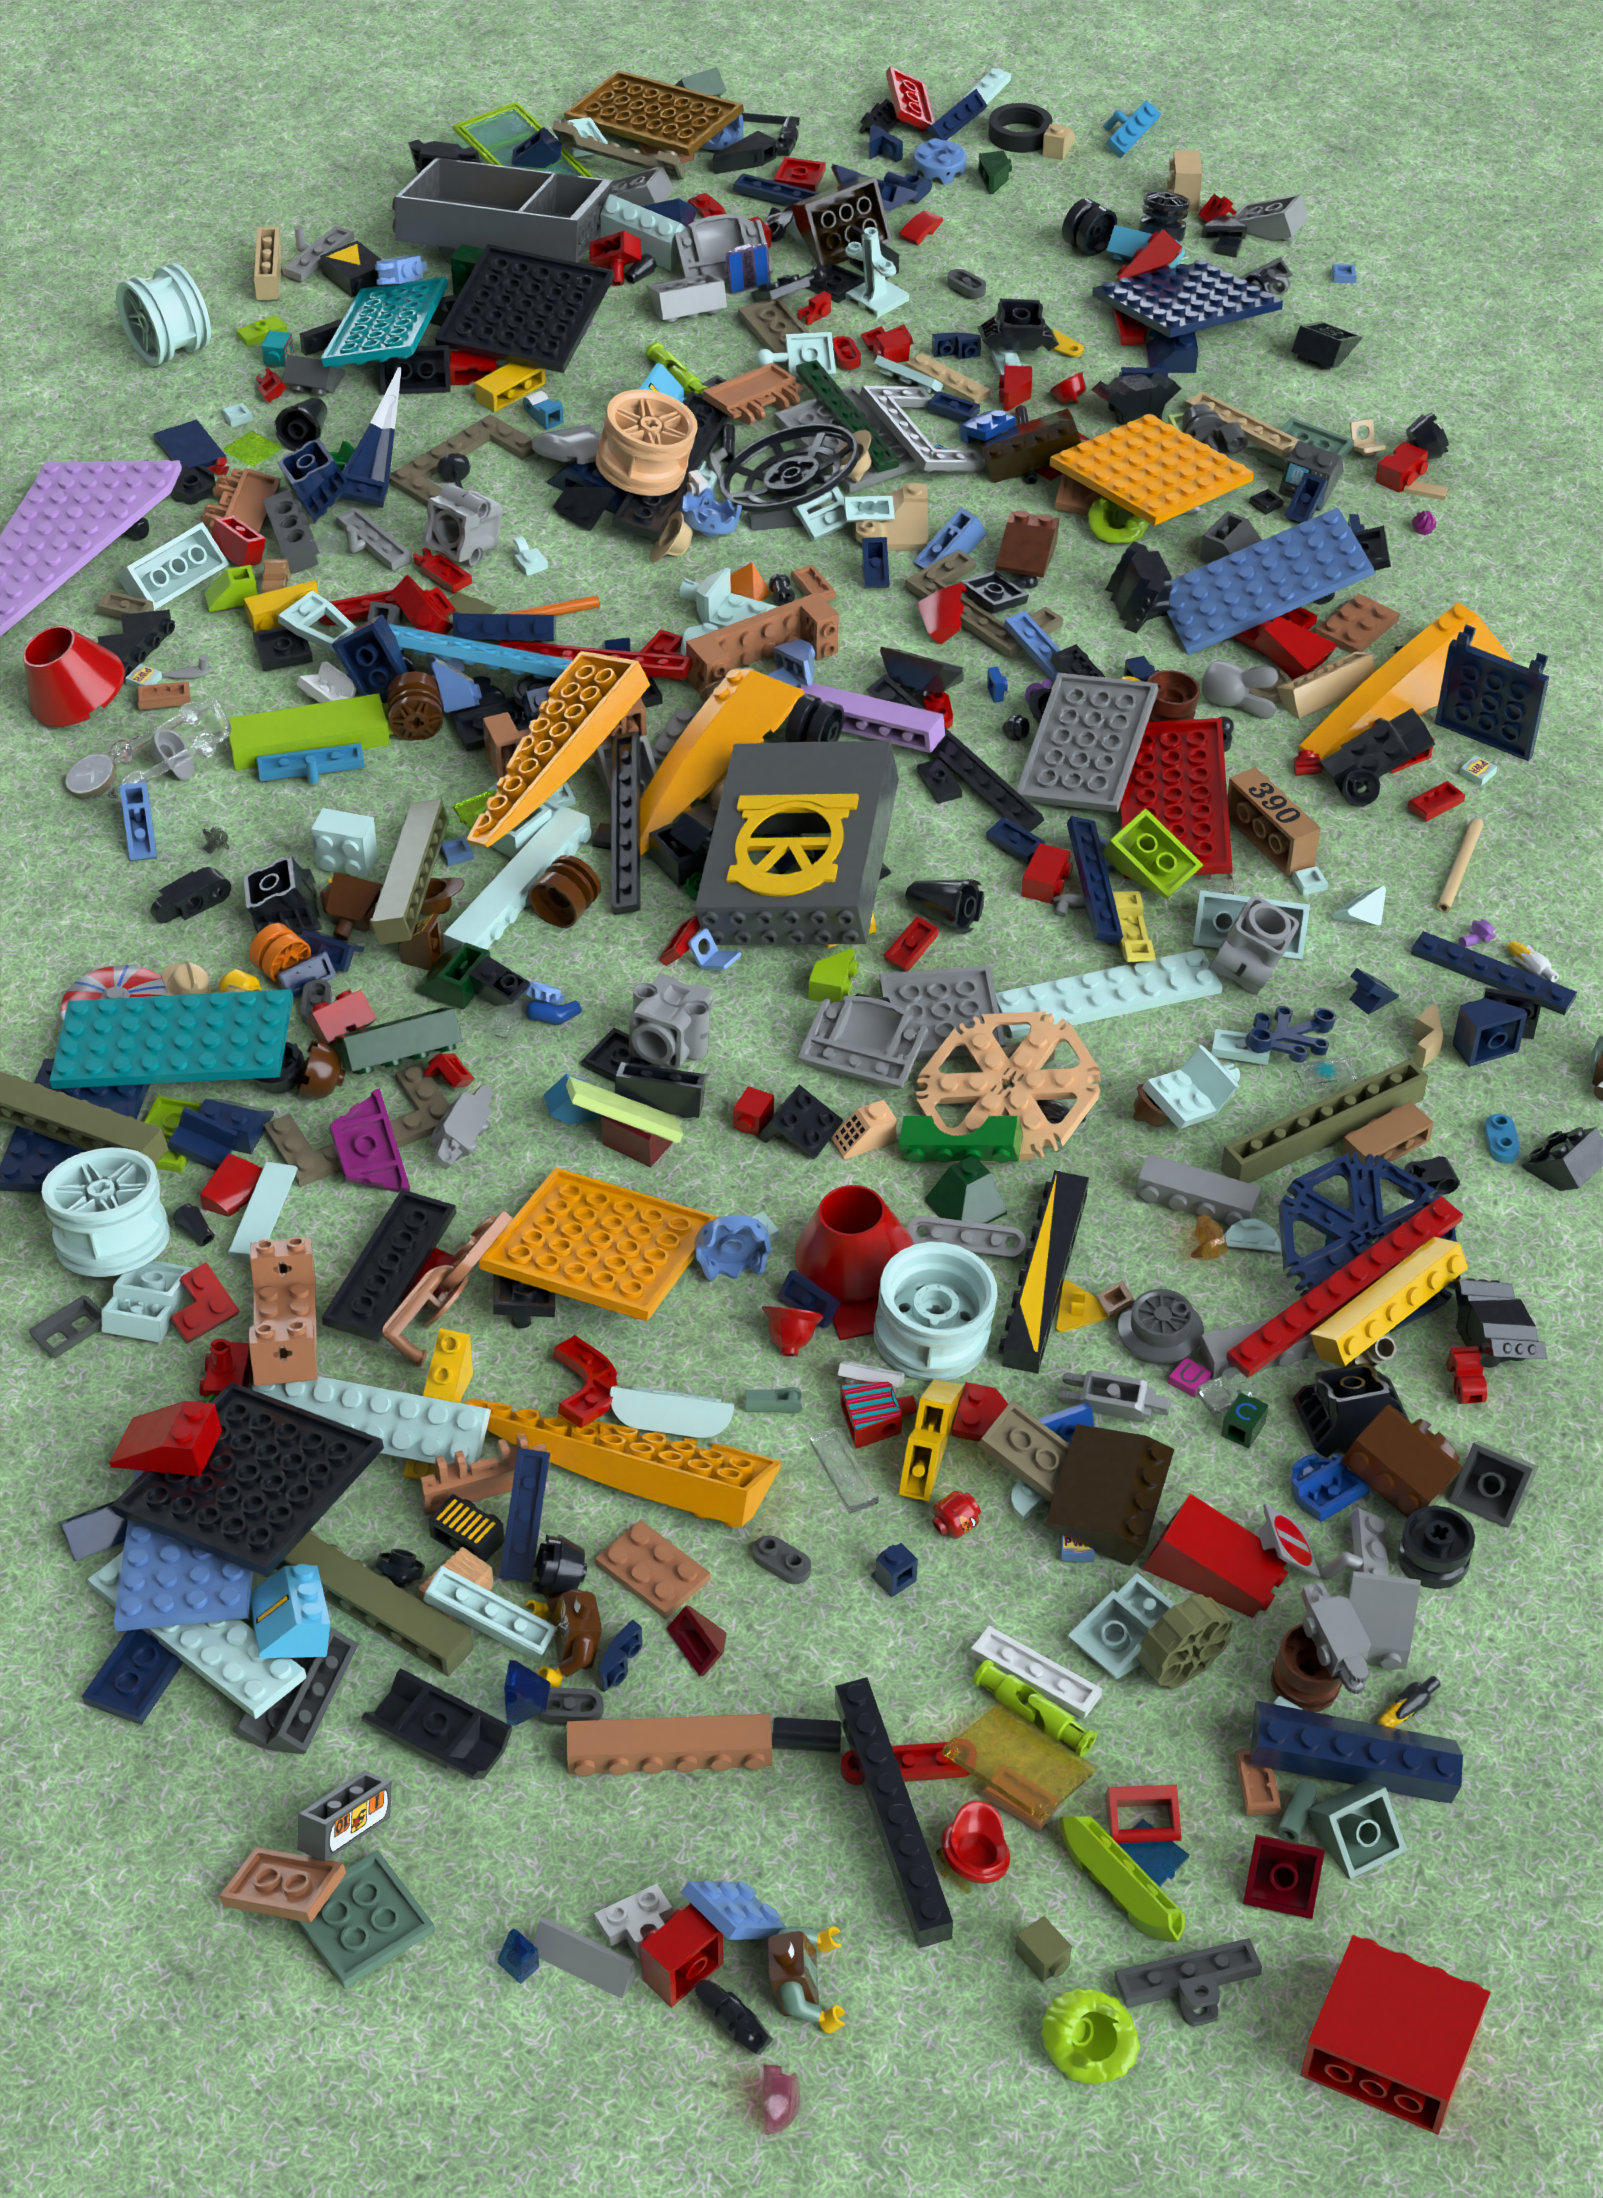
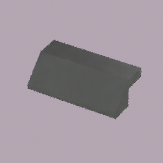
M330 1627L327 1657L291 1658L305 1669L307 1678L257 1719L244 1711L233 1732L263 1749L304 1755L359 1644Z

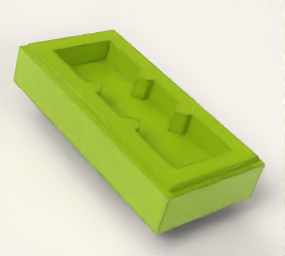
M277 315L236 329V335L249 347L263 342L269 331L288 332L287 325Z

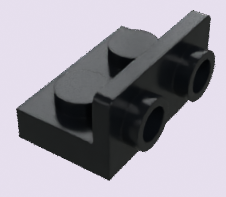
M887 98L881 104L876 103L871 112H867L860 121L863 125L859 132L862 134L867 128L876 125L890 133L901 122L896 117L893 103Z
M1077 644L1058 651L1051 656V663L1060 673L1105 678L1102 671L1092 663L1088 655Z

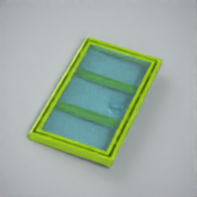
M517 101L459 122L452 127L470 147L473 146L478 151L479 156L487 164L595 178L563 146L560 159L554 164L551 163L546 168L514 166L511 163L513 149L543 128Z

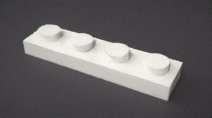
M991 1626L987 1627L971 1648L972 1657L981 1662H984L986 1659L993 1661L994 1667L1006 1675H1014L1046 1699L1082 1719L1086 1718L1101 1698L1102 1688Z

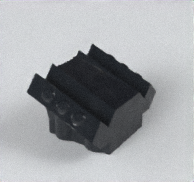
M419 139L408 142L415 169L418 173L436 157L481 163L478 151L473 146L463 149L459 144L438 141L423 143Z
M1000 298L995 316L977 327L982 341L990 349L999 343L1006 350L1034 351L1041 345L1050 351L1059 345L1053 330L1042 318L1043 305L1040 303V300Z
M1156 371L1150 378L1143 374L1114 378L1108 385L1099 381L1091 390L1108 402L1109 410L1114 412L1116 422L1122 426L1147 414L1155 415L1158 419L1162 420L1165 404L1182 388L1173 379Z
M1134 541L1121 556V560L1117 564L1115 572L1111 575L1105 590L1113 593L1110 601L1115 603L1120 614L1118 619L1127 621L1124 629L1137 633L1147 620L1167 616V611L1170 609L1169 598L1172 589V576L1158 550L1149 552L1145 545Z
M292 855L279 858L271 865L264 868H256L248 875L243 876L246 908L252 915L253 925L257 934L265 927L274 923L284 924L294 933L302 934L303 929L312 931L322 930L318 920L320 914L316 901L317 892L313 883H316L310 868L302 869Z
M1471 1278L1466 1280L1453 1279L1458 1305L1456 1329L1466 1347H1479L1481 1352L1480 1364L1483 1367L1492 1368L1500 1362L1509 1360L1523 1361L1526 1358L1547 1359L1545 1342L1538 1341L1536 1326L1522 1300L1515 1298L1513 1284L1503 1283L1499 1280L1488 1282L1485 1279H1479L1478 1281Z
M1367 1363L1316 1372L1315 1384L1303 1386L1292 1398L1314 1450L1325 1458H1328L1336 1449L1346 1454L1359 1435L1387 1405H1390L1410 1422L1391 1380Z

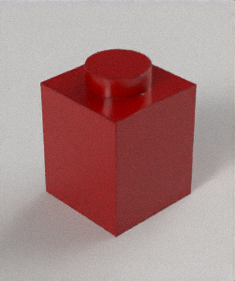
M902 330L877 334L873 352L876 358L879 355L895 363L909 361L910 342Z
M748 1086L733 1108V1128L746 1134L750 1133L758 1136L774 1115V1095Z

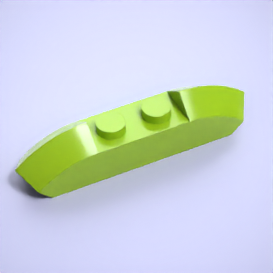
M1091 1816L1060 1817L1063 1841L1076 1866L1081 1871L1087 1868L1090 1870V1877L1098 1884L1105 1886L1113 1894L1112 1899L1119 1907L1128 1910V1921L1138 1930L1158 1940L1178 1942L1185 1929V1913Z

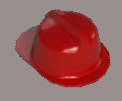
M1083 372L1063 380L1054 386L1050 393L1062 404L1074 401L1076 404L1079 403L1078 398L1086 391Z

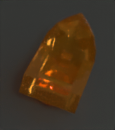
M1208 1213L1197 1217L1195 1237L1201 1245L1191 1253V1257L1196 1260H1212L1225 1255L1228 1249L1221 1226L1218 1223H1214Z

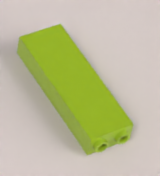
M379 693L225 719L235 771L258 767L256 756L361 743L362 749L390 745L389 735L394 734L389 726V719L386 720L389 718L387 704L381 702Z

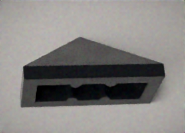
M1222 214L1203 225L1201 238H1220V236L1245 239L1247 226Z

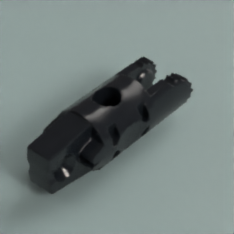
M794 116L787 117L780 130L776 142L777 156H790L795 148L799 132L796 128L797 119Z
M705 1979L703 1981L700 1980L694 1986L696 1996L710 2010L709 2015L735 2041H738L757 2055H761L773 2040L772 2036L758 2017L733 1992H726L717 1983Z

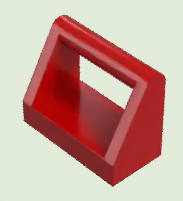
M1177 1784L1108 1787L1105 1793L1106 1812L1110 1836L1116 1843L1181 1841ZM1167 1805L1171 1828L1119 1829L1117 1807Z

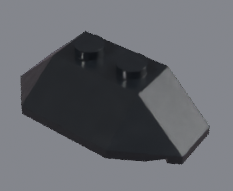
M880 648L888 676L895 683L900 684L899 686L903 690L929 696L930 692L942 693L964 680L963 667L899 649Z

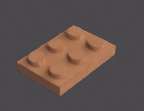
M1358 593L1317 627L1315 634L1334 642L1337 647L1349 653L1355 651L1362 652L1399 621L1400 613Z
M641 1520L635 1523L595 1558V1565L665 1619L711 1580L709 1571Z
M255 1847L219 1897L225 1907L311 1923L345 1876L346 1870L342 1862L331 1860L324 1862L309 1856Z

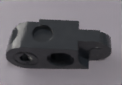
M203 867L195 872L191 871L159 890L162 896L156 898V901L150 908V913L159 923H167L180 916L187 920L225 901L230 895L231 883L222 873L212 867Z

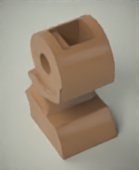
M265 559L262 593L285 588L286 581L290 580L288 559Z

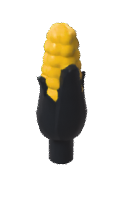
M1431 1676L1422 1684L1413 1682L1408 1685L1403 1692L1397 1695L1398 1698L1381 1714L1377 1720V1725L1394 1728L1399 1723L1406 1721L1410 1716H1414L1429 1704L1431 1700L1430 1694L1441 1686L1439 1680L1435 1676Z

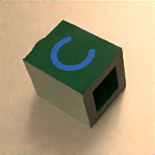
M1240 1392L1224 1416L1221 1436L1249 1449L1266 1423L1269 1405L1255 1397H1250Z

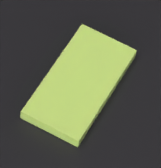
M569 1076L566 1088L572 1104L675 1143H680L683 1132L675 1116Z

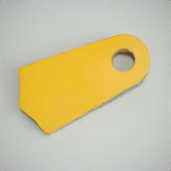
M1056 329L1053 330L1059 345L1053 348L1052 351L1060 352L1070 357H1078L1084 352L1083 345Z

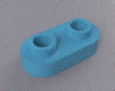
M1504 1114L1489 1116L1486 1119L1484 1132L1490 1156L1500 1163L1515 1161L1518 1157L1520 1145L1514 1121Z

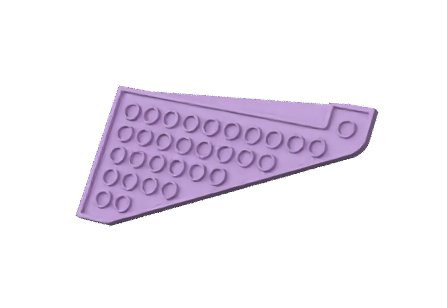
M180 461L44 462L33 485L0 535V637L172 492L181 472Z

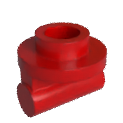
M1313 750L1300 751L1298 756L1293 758L1295 776L1322 773L1319 754L1314 753Z

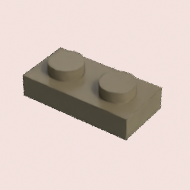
M107 591L97 604V610L99 614L122 619L123 614L153 611L154 605L153 601Z

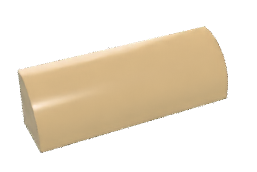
M1355 651L1278 686V693L1284 707L1292 715L1300 719L1349 696L1376 671L1373 656L1370 653Z

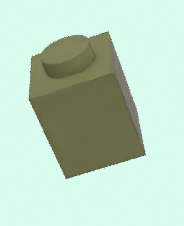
M1043 1916L1017 1934L1015 1952L1035 1975L1044 1982L1051 1976L1054 1978L1059 1977L1068 1969L1072 1946L1049 1920Z

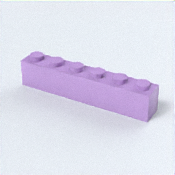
M815 683L809 686L804 684L800 688L804 694L820 697L823 703L831 701L842 705L844 709L843 732L880 741H891L892 744L929 753L934 750L945 736L943 714Z

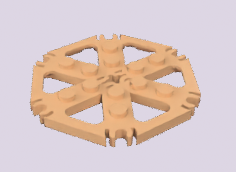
M1046 1011L980 1014L984 1024H981L979 1018L975 1016L973 1017L975 1024L973 1028L968 1029L963 1023L960 1024L962 1035L957 1032L955 1027L918 1075L917 1084L919 1089L926 1088L924 1091H916V1100L924 1116H932L935 1125L941 1131L950 1135L969 1134L980 1128L988 1116H1005L1006 1114L1008 1116H1018L1023 1131L1019 1161L1037 1160L1033 1152L1034 1150H1036L1040 1158H1043L1042 1148L1046 1145L1051 1146L1054 1151H1057L1056 1139L1063 1147L1099 1098V1084L1090 1083L1101 1081L1098 1065L1071 1024L1068 1022L1066 1025L1065 1019L1062 1018L1058 1024L1052 1025L1055 1021L1053 1014H1046ZM999 1025H1030L1031 1031L1010 1059H1008L994 1037L993 1029ZM1063 1041L1069 1043L1080 1060L1075 1068L1040 1070L1056 1047ZM962 1045L967 1048L981 1072L943 1074L939 1071V1068L952 1050ZM1013 1083V1088L1007 1087L1005 1090L1003 1089V1085ZM1077 1099L1063 1121L1058 1124H1052L1047 1120L1035 1100ZM976 1103L960 1125L955 1128L947 1127L935 1109L937 1104Z

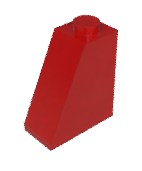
M1280 616L1272 622L1269 620L1264 622L1258 629L1260 634L1254 642L1292 680L1317 669L1329 659L1337 647L1334 642Z

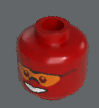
M953 1491L934 1505L933 1512L935 1518L932 1519V1523L940 1535L947 1534L951 1538L958 1539L978 1525V1515L981 1514V1510L975 1499L968 1492L963 1494L960 1491Z

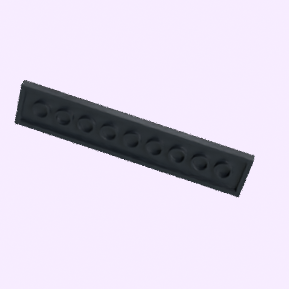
M690 392L684 405L694 414L698 429L688 459V467L683 483L673 492L660 496H645L629 492L613 518L612 527L658 541L664 531L668 518L676 511L681 502L682 495H685L687 492L688 472L700 470L721 435L723 426L728 423L731 417L705 401L703 395Z

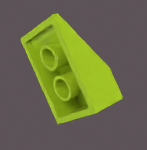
M1146 808L1115 835L1101 853L1122 874L1165 899H1168L1203 866Z

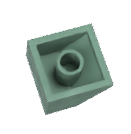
M1363 1781L1308 1809L1319 1840L1350 1880L1408 1851L1387 1789L1384 1786Z

